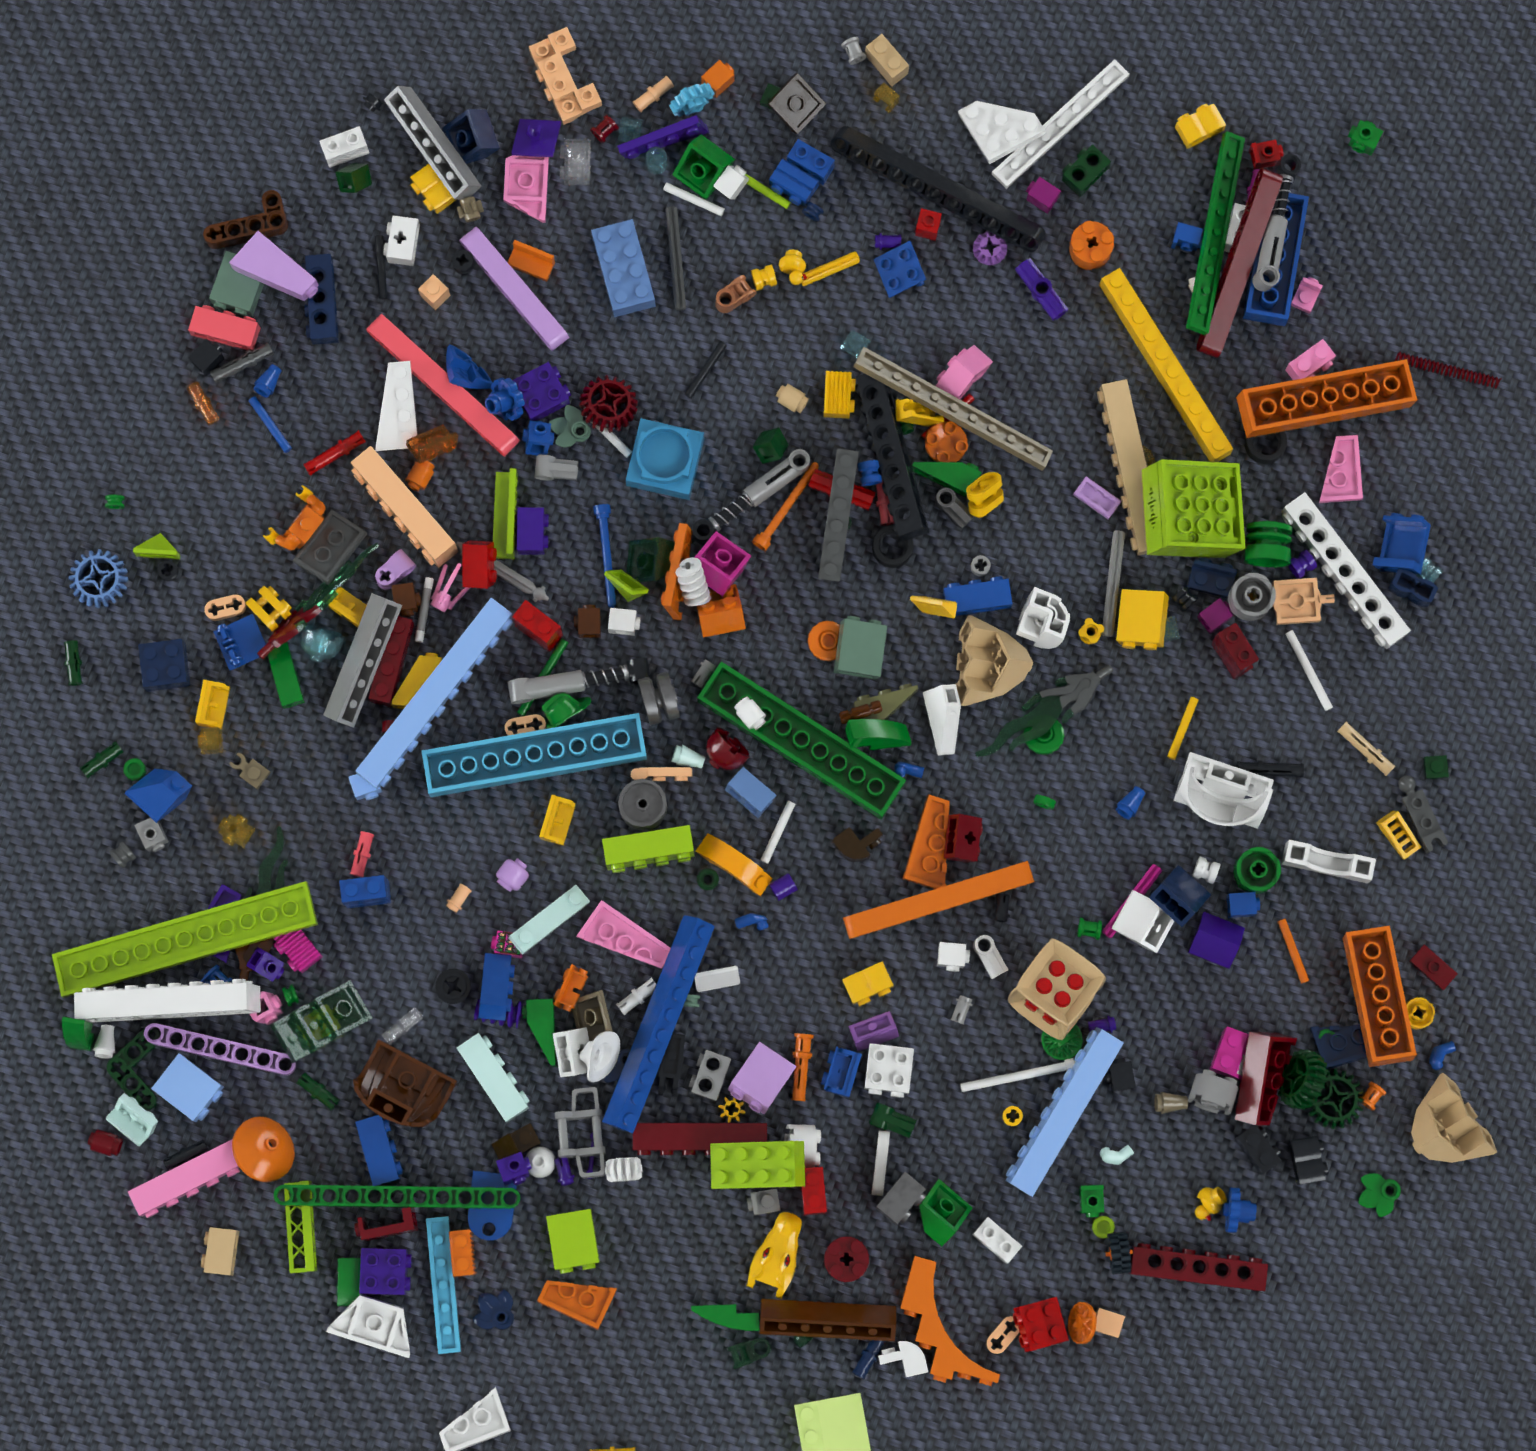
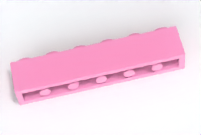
M232 1140L128 1191L138 1215L146 1216V1218L159 1213V1208L165 1205L167 1208L179 1203V1198L185 1195L189 1198L199 1193V1188L205 1185L209 1188L219 1183V1178L225 1175L231 1177L239 1173V1166L233 1156Z

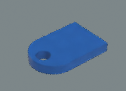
M473 1171L471 1187L514 1188L517 1190V1185L513 1183L504 1186L500 1173ZM485 1192L481 1196V1201L487 1205L491 1204L494 1201V1195L491 1192ZM512 1192L506 1193L504 1202L508 1205L514 1204L516 1195ZM514 1208L469 1209V1227L481 1239L488 1241L500 1239L509 1232L512 1226ZM486 1223H493L495 1226V1232L491 1236L483 1233V1226Z

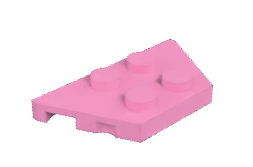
M512 155L505 160L504 202L542 223H546L549 157Z

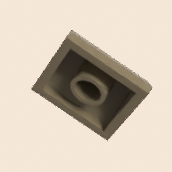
M603 990L578 998L575 1008L572 1009L576 1028L587 1027L589 1041H593L602 1032H613Z

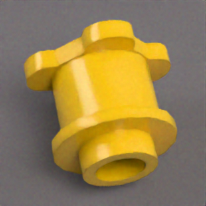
M1087 618L1084 621L1085 624L1079 629L1078 635L1084 643L1095 644L1100 639L1101 633L1104 632V626L1096 624L1092 618ZM1088 630L1092 631V632L1094 633V635H1092V636L1088 635V634H1087V631H1088Z

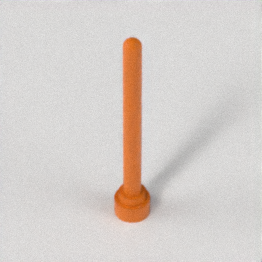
M813 462L809 466V469L797 483L765 531L756 534L752 540L756 547L763 551L769 548L772 534L811 480L814 470L819 469L817 462Z

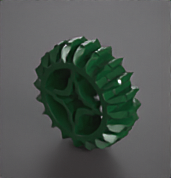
M1300 1049L1298 1052L1295 1051L1289 1065L1285 1064L1282 1077L1285 1079L1283 1085L1279 1088L1278 1095L1281 1097V1101L1289 1107L1305 1110L1307 1107H1311L1312 1103L1317 1102L1318 1096H1322L1321 1091L1325 1088L1324 1084L1328 1080L1326 1078L1328 1070L1326 1069L1327 1063L1324 1062V1058L1312 1050Z
M1337 1069L1332 1070V1076L1328 1070L1326 1075L1328 1079L1326 1081V1096L1317 1100L1316 1103H1312L1313 1111L1308 1113L1309 1117L1317 1115L1314 1120L1315 1123L1323 1119L1322 1127L1324 1128L1330 1122L1331 1129H1335L1337 1122L1340 1129L1345 1127L1344 1120L1348 1125L1353 1123L1350 1116L1354 1119L1359 1118L1355 1110L1363 1111V1108L1357 1104L1363 1103L1364 1099L1358 1098V1095L1364 1093V1091H1356L1355 1087L1360 1085V1082L1357 1081L1352 1084L1351 1081L1354 1076L1350 1075L1346 1079V1071L1344 1070L1340 1073V1076H1338ZM1333 1081L1342 1083L1349 1092H1339ZM1331 1093H1333L1334 1096L1338 1097L1344 1096L1343 1098H1340L1339 1101H1336L1338 1103L1337 1105H1335L1334 1102L1330 1101L1324 1102L1325 1100H1328L1330 1097H1332ZM1351 1098L1350 1108L1342 1116V1103L1344 1100ZM1319 1106H1329L1332 1112L1335 1113V1117L1326 1115Z

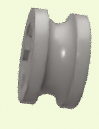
M983 555L976 556L971 562V571L978 577L985 576L990 570L991 563ZM978 561H983L982 564L986 563L983 571L975 568Z

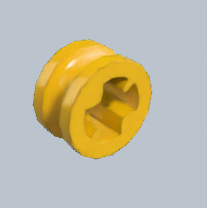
M1009 1106L1004 1110L1002 1118L1006 1125L1012 1127L1020 1124L1023 1113L1018 1107ZM1011 1110H1015V1114L1018 1113L1019 1118L1015 1119L1013 1123L1009 1122L1010 1118L1007 1119L1006 1114H1010Z

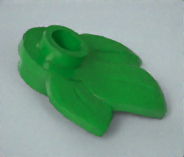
M1375 1173L1361 1177V1182L1366 1189L1361 1193L1358 1204L1365 1208L1376 1207L1378 1217L1390 1214L1394 1207V1201L1401 1194L1398 1182L1393 1179L1385 1180L1381 1175ZM1387 1186H1390L1393 1189V1193L1391 1195H1388L1385 1192Z

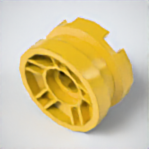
M1419 997L1406 1002L1412 1029H1423L1433 1022L1435 1009L1427 999ZM1417 1009L1422 1012L1420 1018L1413 1015Z

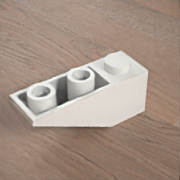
M956 684L940 685L923 692L938 756L955 754L961 709Z

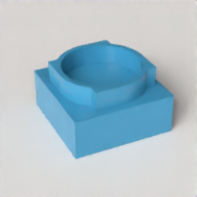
M641 418L626 476V486L690 500L704 443V432Z

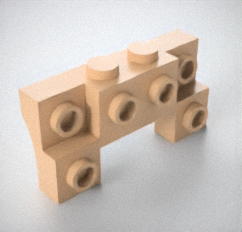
M567 27L551 33L547 39L529 46V51L538 69L535 71L540 83L544 82L546 89H544L548 101H553L563 125L602 106V101L594 84L591 83L577 89L562 56L576 50V45Z

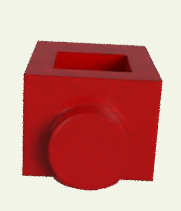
M1276 140L1261 143L1255 142L1249 148L1253 169L1275 166L1281 157L1284 156L1282 145H1277ZM1271 150V154H1266L1265 151Z

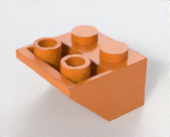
M736 584L731 585L723 596L713 589H709L711 600L704 605L696 606L703 638L746 629Z

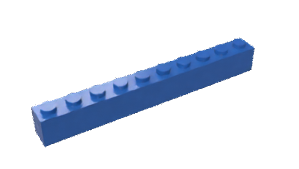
M683 916L602 1120L603 1123L622 1131L634 1132L714 930V925L697 917Z

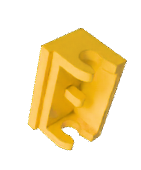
M912 399L895 400L896 421L926 427L944 422L943 416H935L934 411L918 402H913Z
M339 586L325 602L328 608L357 628L367 606L364 602Z
M203 679L195 723L198 726L222 730L230 686Z
M551 795L539 835L541 840L564 846L576 803L569 799Z

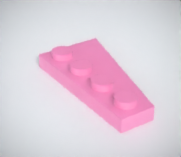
M602 900L576 936L582 940L660 969L664 967L671 949L668 945Z

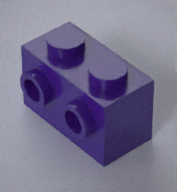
M517 508L518 555H544V548L549 547V537L545 535V527H549V514H545L544 508Z

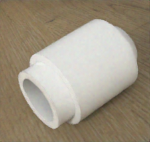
M748 696L735 705L736 714L749 729L754 728L757 730L766 722L764 720L766 714Z

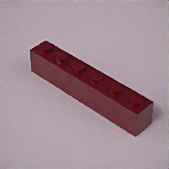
M637 1123L633 1132V1151H637V1155H651V1151H660V1155H673V1151H682V1155H696V1151H704V1155H711V1143L767 1142V1123Z

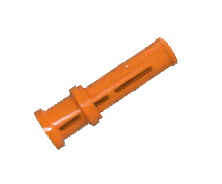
M794 1033L796 1045L793 1058H795L796 1068L794 1070L791 1100L806 1101L808 1060L812 1057L810 1049L811 1039L814 1038V1035Z

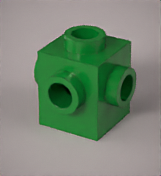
M1360 120L1358 126H1352L1347 136L1351 138L1348 145L1357 153H1366L1372 156L1383 130L1376 128V125L1372 122Z

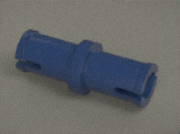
M871 1340L867 1348L862 1350V1356L852 1373L865 1379L873 1362H877V1355L886 1341Z

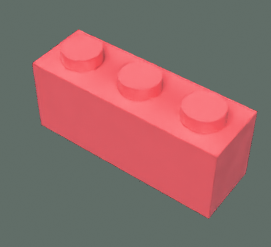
M203 305L202 307L195 306L188 331L194 337L252 351L255 348L261 328L256 319L244 316V318H240L230 311H223L221 313L215 311L211 306Z

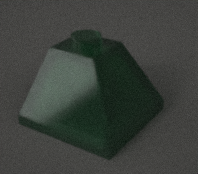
M660 537L629 541L626 573L639 583L660 580L670 570L671 563L669 557L670 552L674 551V541Z

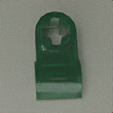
M757 1338L727 1347V1351H730L734 1362L733 1369L765 1358L772 1349L771 1343L766 1338ZM760 1341L767 1345V1351L762 1355L755 1351V1345ZM738 1350H739V1352H740L742 1361L740 1360V1357H739V1354H738Z

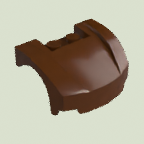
M379 1039L362 1072L356 1079H353L355 1092L369 1109L386 1120L410 1127H426L433 1122L444 1108L458 1083L455 1079Z

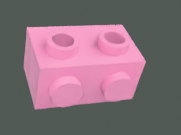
M1322 339L1291 361L1285 371L1292 380L1313 377L1321 370L1325 372L1334 365L1333 360L1336 355L1324 339Z

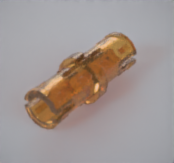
M199 382L190 384L186 389L195 402V408L201 412L207 425L216 423L220 418L211 405V399L204 394Z

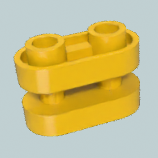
M985 473L966 488L967 499L969 500L968 509L972 516L977 518L984 517L1004 501L1003 489L1001 488L1002 477L999 473Z
M263 586L258 590L262 597L257 601L251 597L245 604L273 632L279 627L275 621L280 616L284 620L292 615L290 613L292 607L284 599L279 601L277 599L279 594L271 586L268 588ZM267 603L274 609L269 615L262 608Z

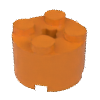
M1086 221L1074 230L1069 244L1072 261L1078 267L1085 270L1103 267L1110 259L1114 247V235L1108 227L1099 222ZM1090 244H1094V245H1095V246H1093L1092 248H1089V247H1088V245H1090Z

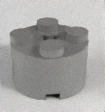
M1248 573L1240 577L1229 591L1228 603L1230 610L1238 618L1246 621L1261 619L1273 606L1276 592L1266 576L1259 573ZM1250 593L1253 594L1254 601H1251L1250 597H1248Z
M1204 1069L1203 1073L1195 1075L1188 1102L1194 1100V1106L1216 1114H1218L1219 1110H1224V1115H1230L1239 1089L1237 1080L1231 1077L1223 1079L1216 1076L1215 1072Z

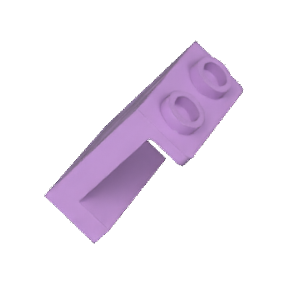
M759 1042L731 1082L728 1091H730V1094L735 1099L748 1103L753 1111L765 1114L794 1072L796 1066Z

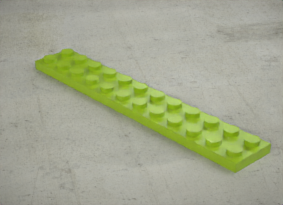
M304 881L54 953L52 958L61 997L65 998L74 995V993L82 992V988H100L316 926L318 922L308 882Z

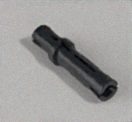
M1257 760V762L1237 761L1236 765L1237 768L1261 776H1304L1303 763H1262V760Z

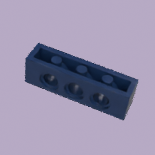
M331 254L305 256V263H302V268L313 277L316 275L324 276L323 280L318 282L319 286L317 287L318 291L312 298L308 297V304L304 305L305 316L309 317V325H306L307 338L311 339L313 345L339 343L333 258ZM317 296L325 297L322 303L314 302ZM324 316L327 319L323 324H317L316 320L318 317Z

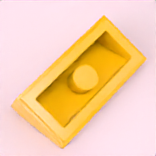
M910 596V600L923 613L953 619L956 617L957 603L955 601L927 596Z

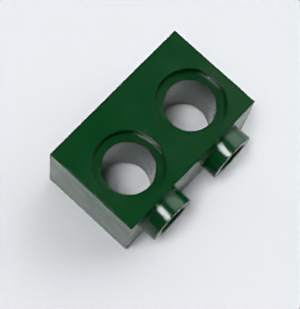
M1093 144L1088 149L1086 147L1083 148L1077 155V161L1074 164L1070 162L1062 171L1064 173L1062 182L1079 197L1109 169L1111 161ZM1094 159L1097 161V165L1091 166L1087 163V160ZM1080 174L1083 179L1077 181L1073 179L1072 175Z

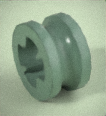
M688 994L683 1007L699 1008L700 1004L697 1001L700 999V996Z

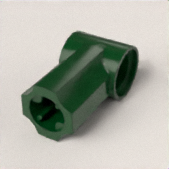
M876 1103L869 1124L910 1138L917 1120L897 1113L891 1107Z

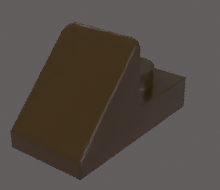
M529 1123L513 1133L506 1134L491 1145L500 1160L519 1152L524 1153L541 1144L532 1124Z

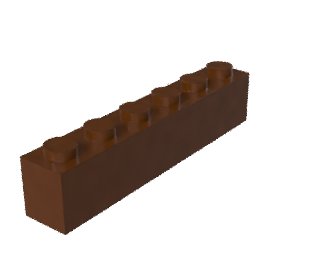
M761 1299L760 1334L895 1341L896 1306Z

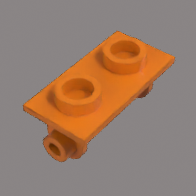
M571 964L570 968H567L564 972V982L554 995L555 1002L553 1005L568 1012L574 1009L580 994L573 992V990L576 988L582 991L588 978V971L579 969Z

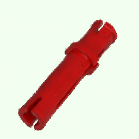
M358 430L346 439L338 440V444L303 465L311 476L341 456L349 455L351 450L366 441Z

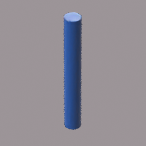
M256 396L250 398L249 403L285 453L289 452L292 447Z

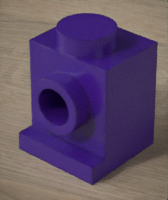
M259 947L256 948L246 964L247 967L272 982L275 979H279L284 972V962Z

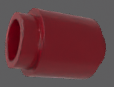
M97 1129L95 1133L91 1132L88 1145H90L91 1151L107 1156H118L123 1139L118 1138L119 1136Z

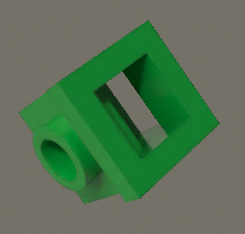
M1104 1185L1079 1186L1080 1214L1086 1213V1218L1100 1217L1099 1213H1104ZM1090 1197L1096 1198V1205L1092 1206L1089 1204Z

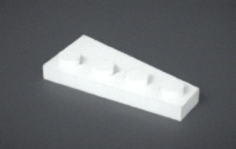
M411 361L390 362L387 368L375 451L418 448Z

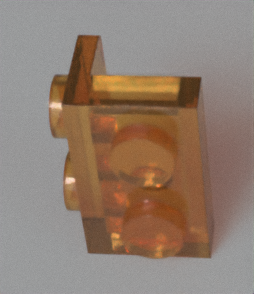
M444 424L408 439L406 446L419 463L431 461L436 456L445 452L453 451L457 447L458 434L456 432L450 434Z

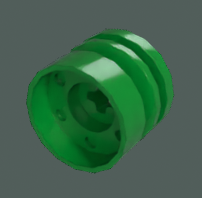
M1276 521L1248 523L1246 531L1250 534L1246 535V540L1254 544L1245 547L1244 562L1252 566L1268 568L1289 566L1291 562V549L1283 545L1291 543L1292 537L1289 535L1292 534L1293 527Z

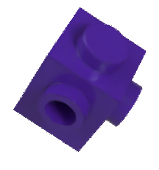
M522 1152L496 1161L504 1186L511 1183L514 1185L524 1183L526 1178L530 1177L528 1170L532 1169L528 1156L523 1158Z

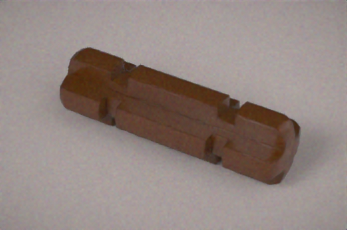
M877 700L871 702L870 705L864 704L852 708L851 711H842L839 713L842 724H846L848 720L862 719L871 716V713L882 712V706L880 701Z

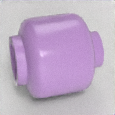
M518 858L515 861L507 859L496 872V877L498 878L496 882L509 892L512 890L518 891L529 877L528 872L525 870L527 865Z

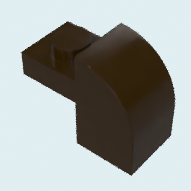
M848 827L832 839L831 843L845 859L861 862L870 858L871 854L867 851L868 848L873 850L882 843L880 839L883 837V834L877 828L862 840H859L852 829Z

